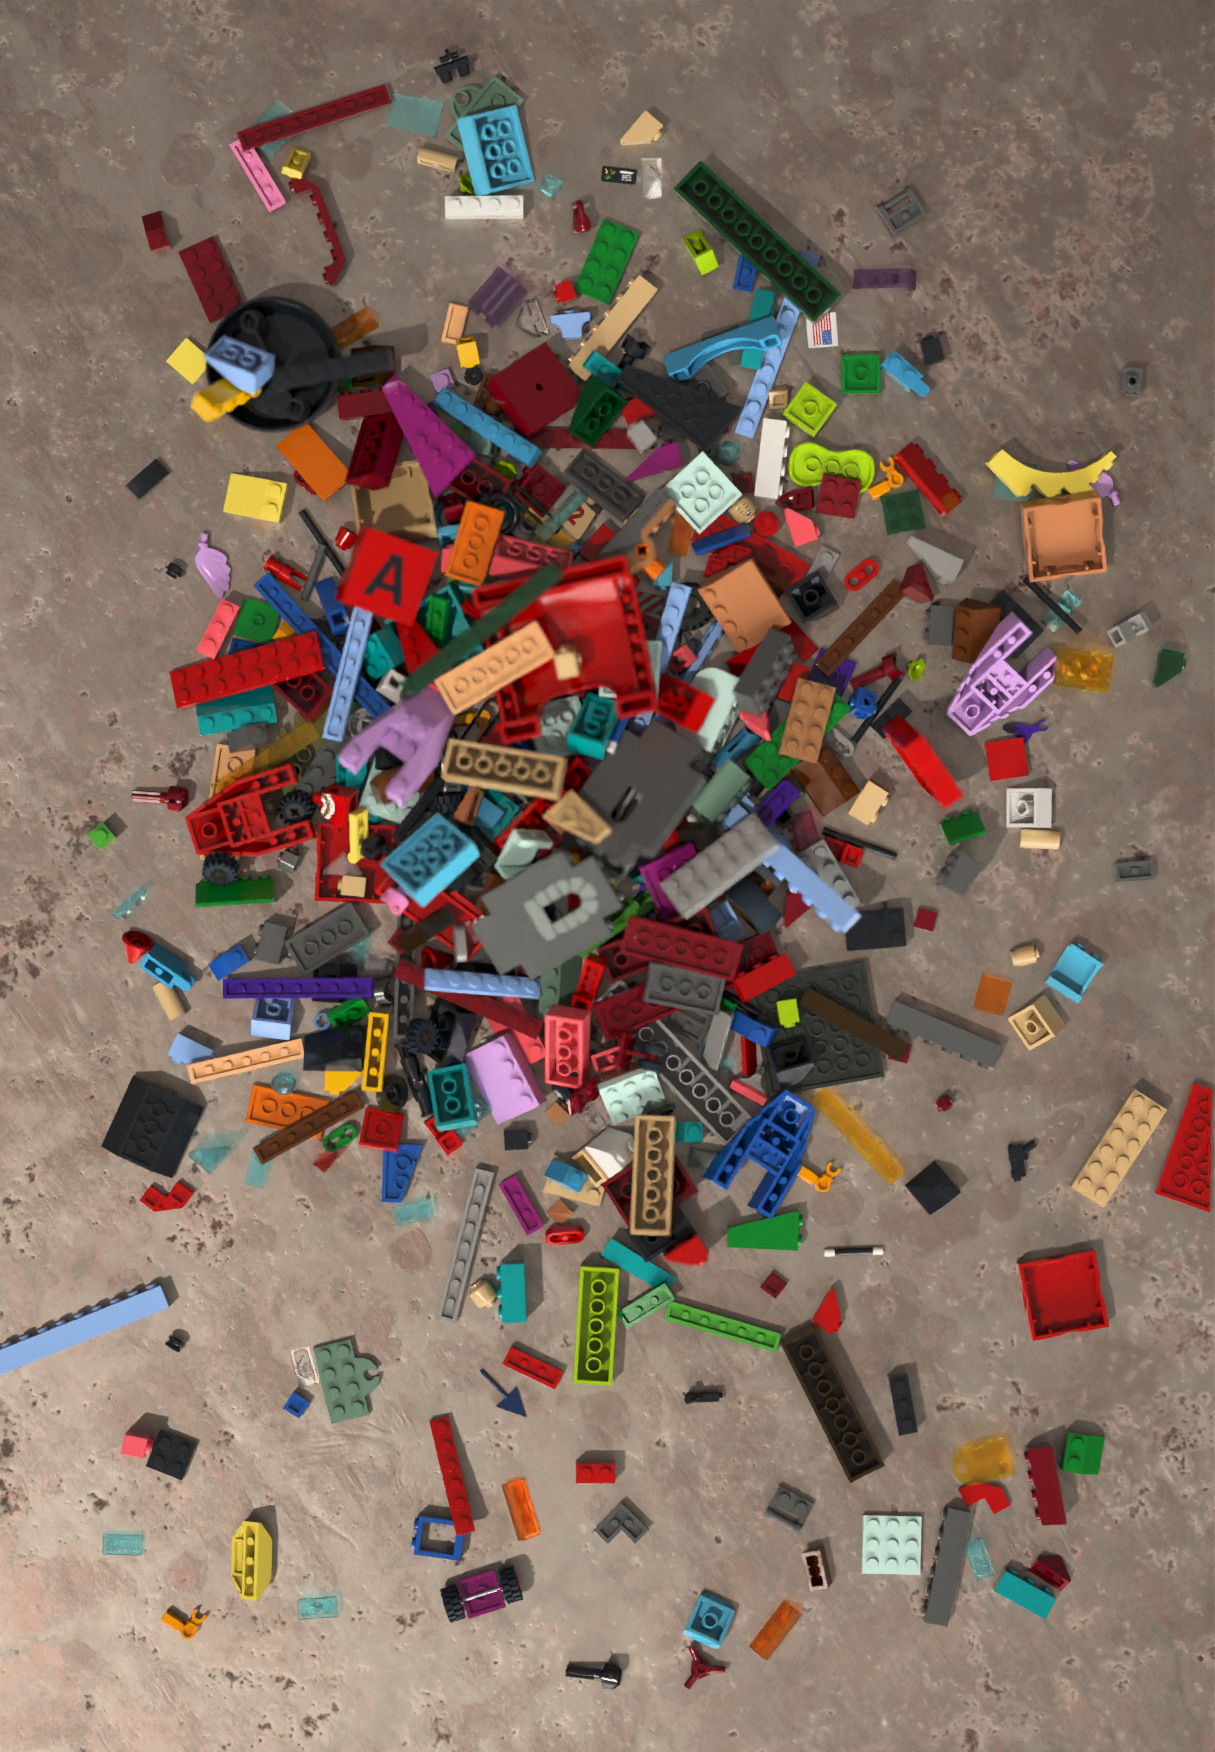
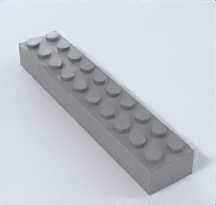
M622 980L615 982L594 1003L627 990L629 987ZM659 1019L630 1031L638 1033L634 1047L636 1051L647 1053L642 1050L645 1041L666 1046L665 1055L658 1056L657 1062L662 1063V1069L660 1073L656 1074L725 1146L753 1118Z

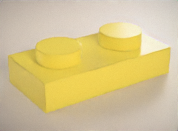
M293 147L283 166L282 173L292 178L301 179L310 161L311 153Z

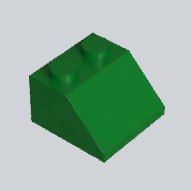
M972 809L961 812V817L955 819L953 815L943 818V823L939 824L946 846L987 834L978 811L972 812Z
M1066 1429L1059 1468L1065 1472L1098 1475L1105 1436Z

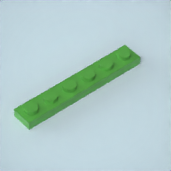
M675 1301L668 1304L664 1317L668 1321L772 1352L777 1351L781 1338V1333Z

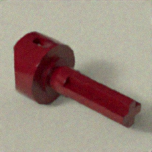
M893 652L882 657V666L849 680L853 690L855 691L857 688L866 686L886 675L890 677L891 681L905 676L906 674L897 668V653Z
M170 786L168 793L133 790L131 798L135 802L167 804L168 811L180 812L188 805L189 794L188 790L182 786Z

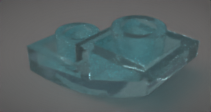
M1067 589L1056 601V604L1071 616L1082 601ZM1051 609L1041 619V622L1054 633L1065 623Z
M480 1096L474 1100L478 1124L491 1114L493 1110ZM478 1125L454 1130L464 1139Z

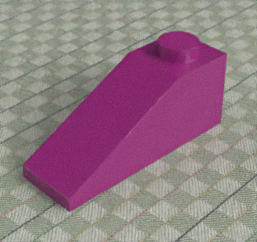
M671 440L661 443L662 447L655 450L626 478L627 483L683 467L684 464L677 442L673 443Z

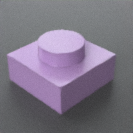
M448 368L430 375L437 394L442 387L447 390L455 387Z

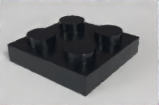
M160 1429L146 1467L182 1480L197 1443Z

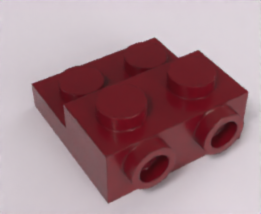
M535 463L532 469L525 465L522 470L524 474L520 479H515L510 488L513 485L521 487L548 512L566 486L537 463ZM513 488L514 497L543 518L545 516V513L519 489Z

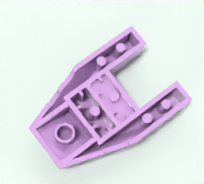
M1013 611L998 624L945 711L969 736L991 726V723L999 718L1004 719L1010 716L1009 713L1018 708H1025L1067 668L1048 646L1020 673H1017L1004 660L1032 633Z
M425 685L377 716L357 734L340 753V764L357 774L379 745L404 761L406 765L386 788L387 797L401 807H404L439 763L442 750L445 747L447 736L456 715H453L441 693Z

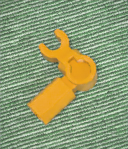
M891 457L888 458L890 462L889 467H885L882 462L879 463L880 469L887 473L886 477L888 480H883L867 489L872 500L890 492L891 488H900L903 484L904 478L894 468V460Z
M483 710L475 721L477 722V727H480L478 739L481 738L482 733L490 725V714L486 710ZM473 711L456 714L454 726L470 725L476 714H473Z
M829 1162L825 1167L826 1172L818 1177V1173L801 1163L802 1167L797 1176L810 1185L812 1183L815 1184L817 1191L826 1192L830 1188L833 1176H837L841 1169L837 1168L835 1172H831L830 1166L832 1162Z
M195 1608L191 1615L192 1619L187 1620L184 1624V1620L167 1610L160 1621L176 1632L179 1630L184 1639H192L199 1628L198 1624L206 1619V1614L200 1619L196 1618L195 1614L198 1609Z

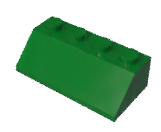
M270 875L259 876V880H251V876L239 877V881H235L229 886L225 884L224 887H221V884L214 886V883L210 884L208 880L205 881L204 879H200V883L196 884L195 907L277 902L275 879H271Z

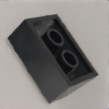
M436 997L429 1020L437 1025L435 1028L439 1029V1032L436 1035H440V1037L436 1038V1041L439 1042L438 1045H434L436 1049L431 1050L432 1053L427 1054V1056L442 1067L462 1064L477 1013L443 998Z

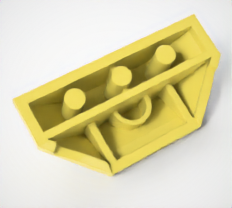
M245 1520L232 1536L231 1577L241 1599L259 1601L271 1580L272 1538L262 1523Z

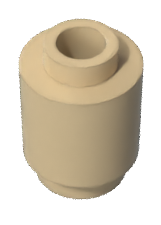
M1033 944L1014 948L1015 950L1010 951L1014 966L1019 965L1020 967L1037 963L1036 959L1040 958L1038 948L1033 947Z

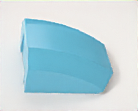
M709 1592L700 1593L683 1630V1634L711 1648L718 1649L721 1647L736 1609L729 1601Z

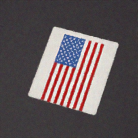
M836 312L827 313L815 326L806 318L808 348L838 346Z

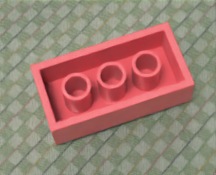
M553 1004L545 1015V1083L579 1089L590 1079V1010ZM571 1072H576L579 1074L578 1077H573L569 1075Z

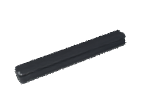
M437 776L393 832L392 836L395 840L401 842L408 831L446 784L443 778Z

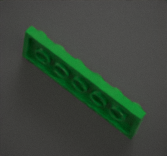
M823 681V682L821 683V684H824V685L829 686L825 681ZM836 692L834 693L824 736L851 710L848 704ZM787 718L770 734L771 741L764 740L742 762L746 769L768 791L800 761L796 758L778 754Z

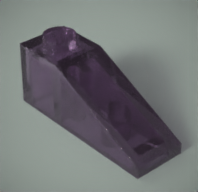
M909 268L855 269L853 289L916 291L917 271Z

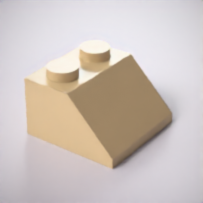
M1045 994L1007 1018L1028 1050L1053 1038L1066 1027V1024Z

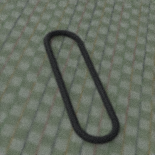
M517 485L511 486V498L548 532L557 534L560 530L558 521L521 487ZM513 488L519 489L556 523L557 530L552 531L519 502L513 495Z
M489 699L482 705V707L480 708V710L478 711V713L476 714V716L474 717V719L472 720V722L470 723L462 737L459 739L460 741L464 739V737L466 736L474 722L477 720V718L489 702H495L498 704V701L496 699ZM498 711V713L496 714V716L494 717V719L492 720V722L490 723L482 737L488 733L494 722L499 717L500 711Z

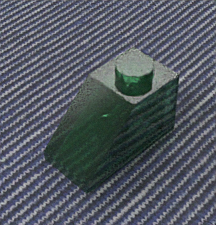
M1159 649L1152 688L1160 687L1181 673L1182 669H1185L1187 658H1184L1185 653Z

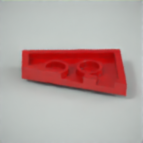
M416 618L412 627L401 623L396 624L407 670L411 675L445 659Z

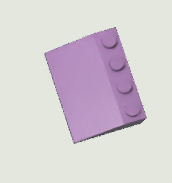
M511 1031L464 1054L463 1059L497 1125L521 1115L547 1100Z

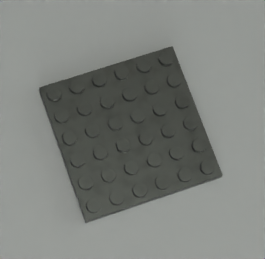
M864 962L797 973L786 981L752 998L753 1006L762 1011L758 1018L779 1027L772 1044L805 1035L815 1064L800 1083L780 1088L768 1046L760 1045L763 1065L766 1069L765 1077L769 1097L779 1095L784 1089L794 1093L884 1077L879 1049L798 1004L807 987L875 1025ZM796 998L800 1022H796L794 1027L784 1028V1024H779L776 1001Z

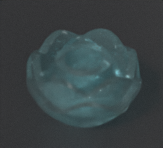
M725 441L717 447L716 458L723 465H733L740 458V449L737 444Z
M287 1072L276 1074L271 1082V1087L279 1095L291 1094L296 1086L295 1078Z

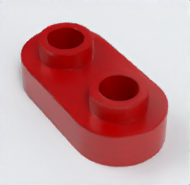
M867 559L845 576V587L850 591L861 589L877 576L879 572L877 562ZM867 566L872 567L871 573L865 571ZM852 578H855L857 580L856 585H852L850 583V580Z
M579 1225L551 1227L545 1232L546 1242L554 1246L579 1243L584 1239V1229Z

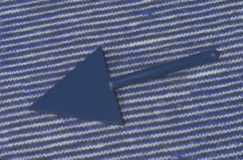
M481 1369L480 1373L504 1397L496 1407L526 1417L517 1386L507 1395Z

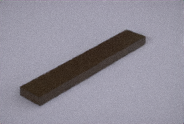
M807 987L798 1003L899 1061L902 1060L910 1045Z

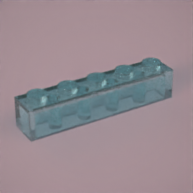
M576 488L535 533L546 542L588 497L580 489Z

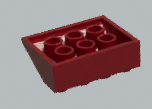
M676 1154L673 1208L699 1192ZM633 1164L602 1183V1186L629 1229H631Z

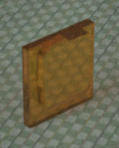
M981 975L973 1008L1003 1016L1012 982Z

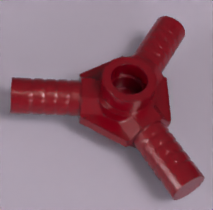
M695 1644L688 1646L693 1661L691 1664L692 1674L684 1683L687 1689L690 1690L698 1678L706 1677L710 1673L725 1674V1666L711 1665L704 1657H700Z

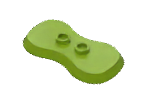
M805 442L797 445L791 453L789 475L796 484L803 487L821 485L823 473L861 480L859 493H862L872 484L875 464L871 455L860 449L840 452L831 451L819 444Z

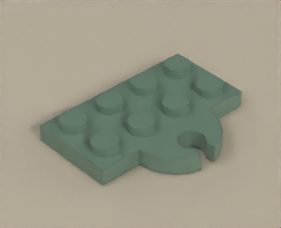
M493 75L482 90L475 86L467 85L457 89V92L465 95L467 102L465 104H458L454 96L451 97L450 110L456 121L444 136L464 152L457 119L516 105L518 109L524 102V99L495 75Z
M351 1338L313 1347L331 1424L369 1415L365 1395L372 1393L377 1387L380 1375H376L373 1379H367L364 1376V1371L367 1369L376 1370L378 1369L377 1365L371 1359L355 1356Z

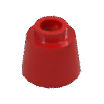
M340 526L335 538L337 542L335 546L344 551L347 548L350 549L355 543L357 534Z

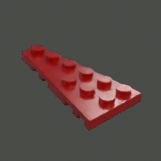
M1192 1083L1154 1193L1210 1212L1212 1089Z

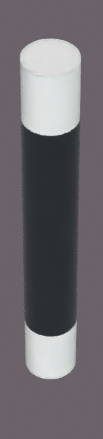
M883 1247L824 1249L825 1257L883 1254Z

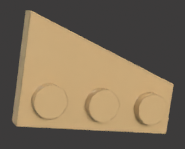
M572 790L543 815L545 820L596 844L611 832L610 827Z
M553 1154L552 1160L555 1159L557 1161L570 1165L557 1155ZM587 1177L577 1195L547 1178L544 1192L600 1207L604 1187L602 1185L595 1187Z

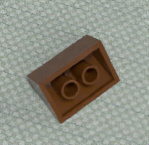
M967 597L957 605L952 659L966 663H975L996 627L1001 623L1002 606Z
M828 744L820 748L816 764L801 761L791 769L823 817L860 793V790Z
M404 766L379 773L369 782L377 804L383 803L388 805L394 802L387 797L386 788ZM434 769L416 792L419 791L420 794H423L435 780Z

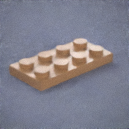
M797 678L778 754L814 764L817 763L835 687Z

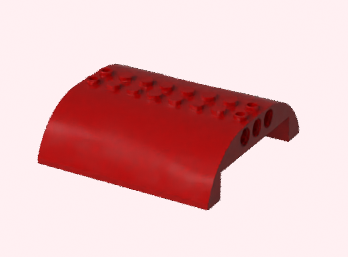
M626 555L472 589L475 608L480 612L487 650L536 621L554 653H556L557 649H560L561 645L571 644L572 646L577 645L578 652L581 653L582 657L581 670L578 676L559 679L555 658L553 657L496 691L502 721L499 727L503 744L542 736V713L545 705L557 696L601 687L610 689L616 696L615 704L618 719L658 711L655 677L633 575Z

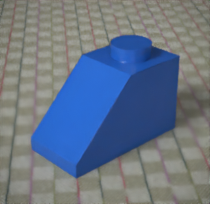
M239 944L208 964V966L219 981L250 962L251 959L243 946Z

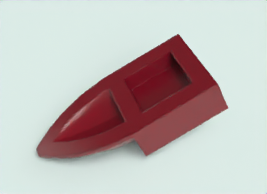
M806 488L787 492L779 497L775 504L781 508L794 509L795 511L814 509V490Z

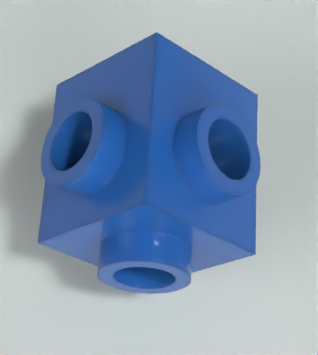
M862 687L853 691L848 701V706L851 708L849 714H853L857 719H867L875 714L878 705L876 703L878 692Z

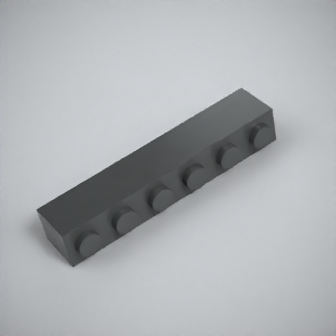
M893 1001L885 1020L886 1023H889L888 1028L899 1031L901 1028L907 1031V1036L917 1039V1036L924 1038V1043L934 1047L935 1044L943 1046L941 1050L952 1054L953 1051L960 1053L959 1058L969 1062L971 1059L978 1061V1066L987 1070L989 1066L994 1068L1003 1048L1001 1045L897 1001Z
M947 1505L946 1510H942L941 1521H943V1526L937 1533L939 1545L933 1552L935 1564L929 1571L931 1583L930 1586L926 1587L925 1597H927L926 1605L922 1606L921 1616H923L925 1623L948 1627L971 1518V1511L968 1509Z

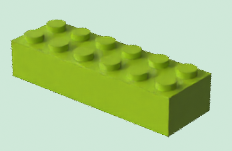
M580 1264L573 1373L574 1384L612 1386L619 1267Z

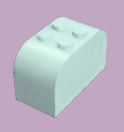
M717 668L701 670L694 677L692 683L690 682L688 685L715 698V701L698 734L675 723L678 734L717 755L723 749L739 715V706L732 692L739 678Z

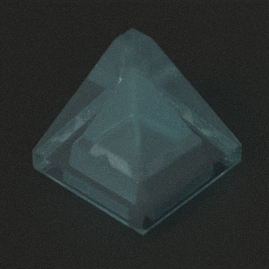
M546 174L536 191L553 201L563 182Z

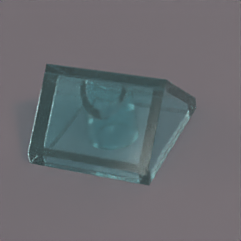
M231 1147L192 1150L188 1153V1156L211 1174L230 1152Z

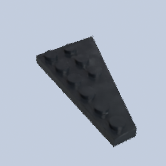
M628 364L615 379L616 382L705 454L743 409V407L728 403L722 399L712 397L706 393L672 382Z

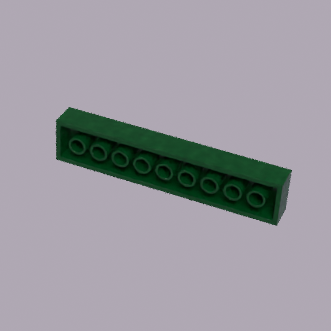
M701 160L673 188L679 198L814 326L842 298L841 293Z

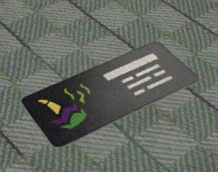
M603 166L601 181L635 185L637 170Z

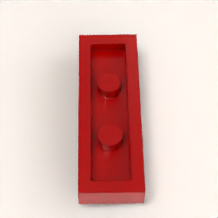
M512 1346L502 1363L553 1389L556 1388L563 1374V1370Z

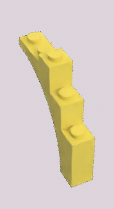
M999 449L985 464L1016 497H1025L1032 490L1031 486L1033 485L1044 498L1060 496L1062 493L1061 489L1068 495L1093 491L1094 489L1089 483H1095L1100 478L1099 473L1103 469L1108 470L1114 464L1113 460L1116 456L1112 451H1107L1096 461L1083 468L1070 472L1051 473L1027 467L1014 460L1003 449Z

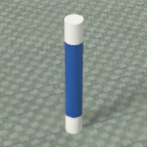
M630 717L620 719L607 748L609 753L613 754Z

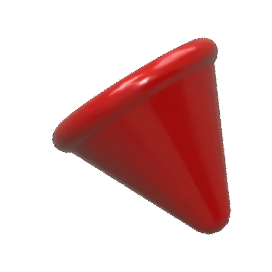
M127 931L122 935L129 964H134L154 946L152 938L145 933Z
M428 946L424 947L421 952V963L424 969L443 970L454 960V955L432 949Z

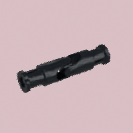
M403 1041L395 1044L394 1047L398 1049L401 1057L400 1063L408 1075L407 1080L415 1102L420 1107L421 1118L434 1114L431 1093L425 1077L420 1071L416 1054L409 1052L408 1048L404 1046L407 1042ZM422 1080L423 1088L422 1090H417L413 1084Z

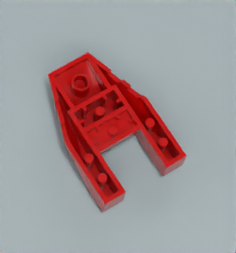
M294 763L234 781L187 815L185 819L196 854L208 855L211 853L213 855V852H217V854L223 852V855L228 853L234 856H260L317 838L311 819L272 831L260 794L300 782Z

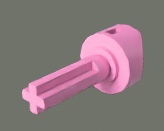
M400 885L397 890L387 888L380 897V900L389 904L391 912L398 916L409 904L405 898L407 893Z

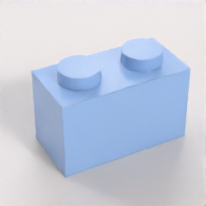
M178 1033L168 1055L172 1056L171 1060L178 1064L182 1062L189 1064L210 1059L215 1049L182 1033Z

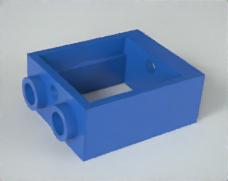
M420 1513L419 1518H415L414 1530H417V1535L412 1537L411 1549H415L414 1555L460 1561L464 1534L456 1536L453 1553L420 1549L423 1522L454 1526L452 1517Z

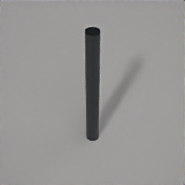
M305 509L301 510L298 513L318 544L327 546L325 554L342 578L345 568Z
M1027 576L1023 579L1022 582L1077 635L1082 631V628L1035 582H1030Z
M900 678L890 683L877 702L875 714L865 719L851 738L853 742L857 744L901 683L902 680Z
M826 827L823 828L822 834L893 860L896 859V852Z

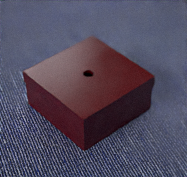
M546 342L495 374L486 385L520 436L525 440L573 409L577 405L581 393Z

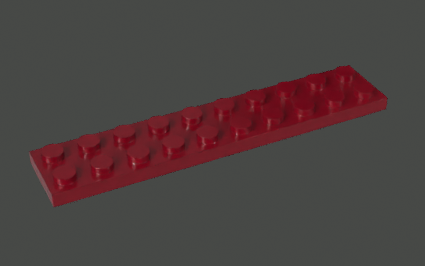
M770 930L762 936L756 934L739 941L744 943L735 976L743 971L746 973L753 971L752 967L760 962L763 965L770 962L768 958L778 953ZM725 980L723 991L733 988V981ZM646 981L592 1004L606 1041L623 1035V1032L633 1031L681 1009L643 1001Z

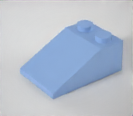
M223 335L204 354V359L237 388L255 394L273 375L275 355Z

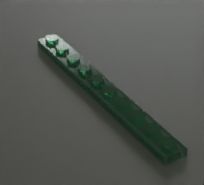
M552 560L401 681V686L411 698L415 697L565 575Z

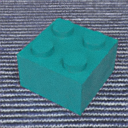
M390 625L375 632L367 640L362 664L374 682L383 677L390 669L394 670L405 662L401 643Z

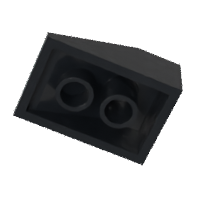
M903 907L857 911L860 918L845 933L847 951L906 947Z
M340 1026L305 1035L303 1071L362 1072L363 1026Z
M677 1205L672 1211L671 1236L632 1235L629 1227L625 1231L645 1263L694 1233L695 1229L681 1207Z

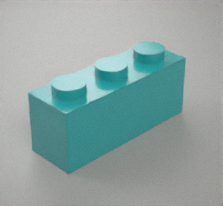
M1003 1568L992 1587L993 1590L1046 1619L1056 1601V1597L1053 1595L1054 1592L1045 1586L1041 1589L1036 1586L1037 1582L1029 1577L1023 1579L1019 1576L1020 1573L1012 1568H1009V1570Z

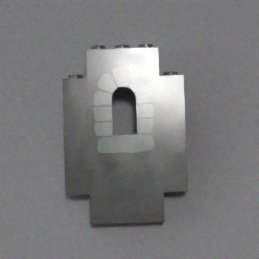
M563 847L482 893L481 898L489 912L473 920L471 927L500 975L521 964L530 980H533L613 934L614 925L610 918H605V916L623 907V900L625 899L619 889L616 890L613 886L615 882L611 874H606L603 869L605 865L601 857H596L594 853L590 855L586 853L581 856L580 861L573 864L574 858L570 851L566 852ZM567 893H577L582 900L581 906L572 913L551 923L542 907Z

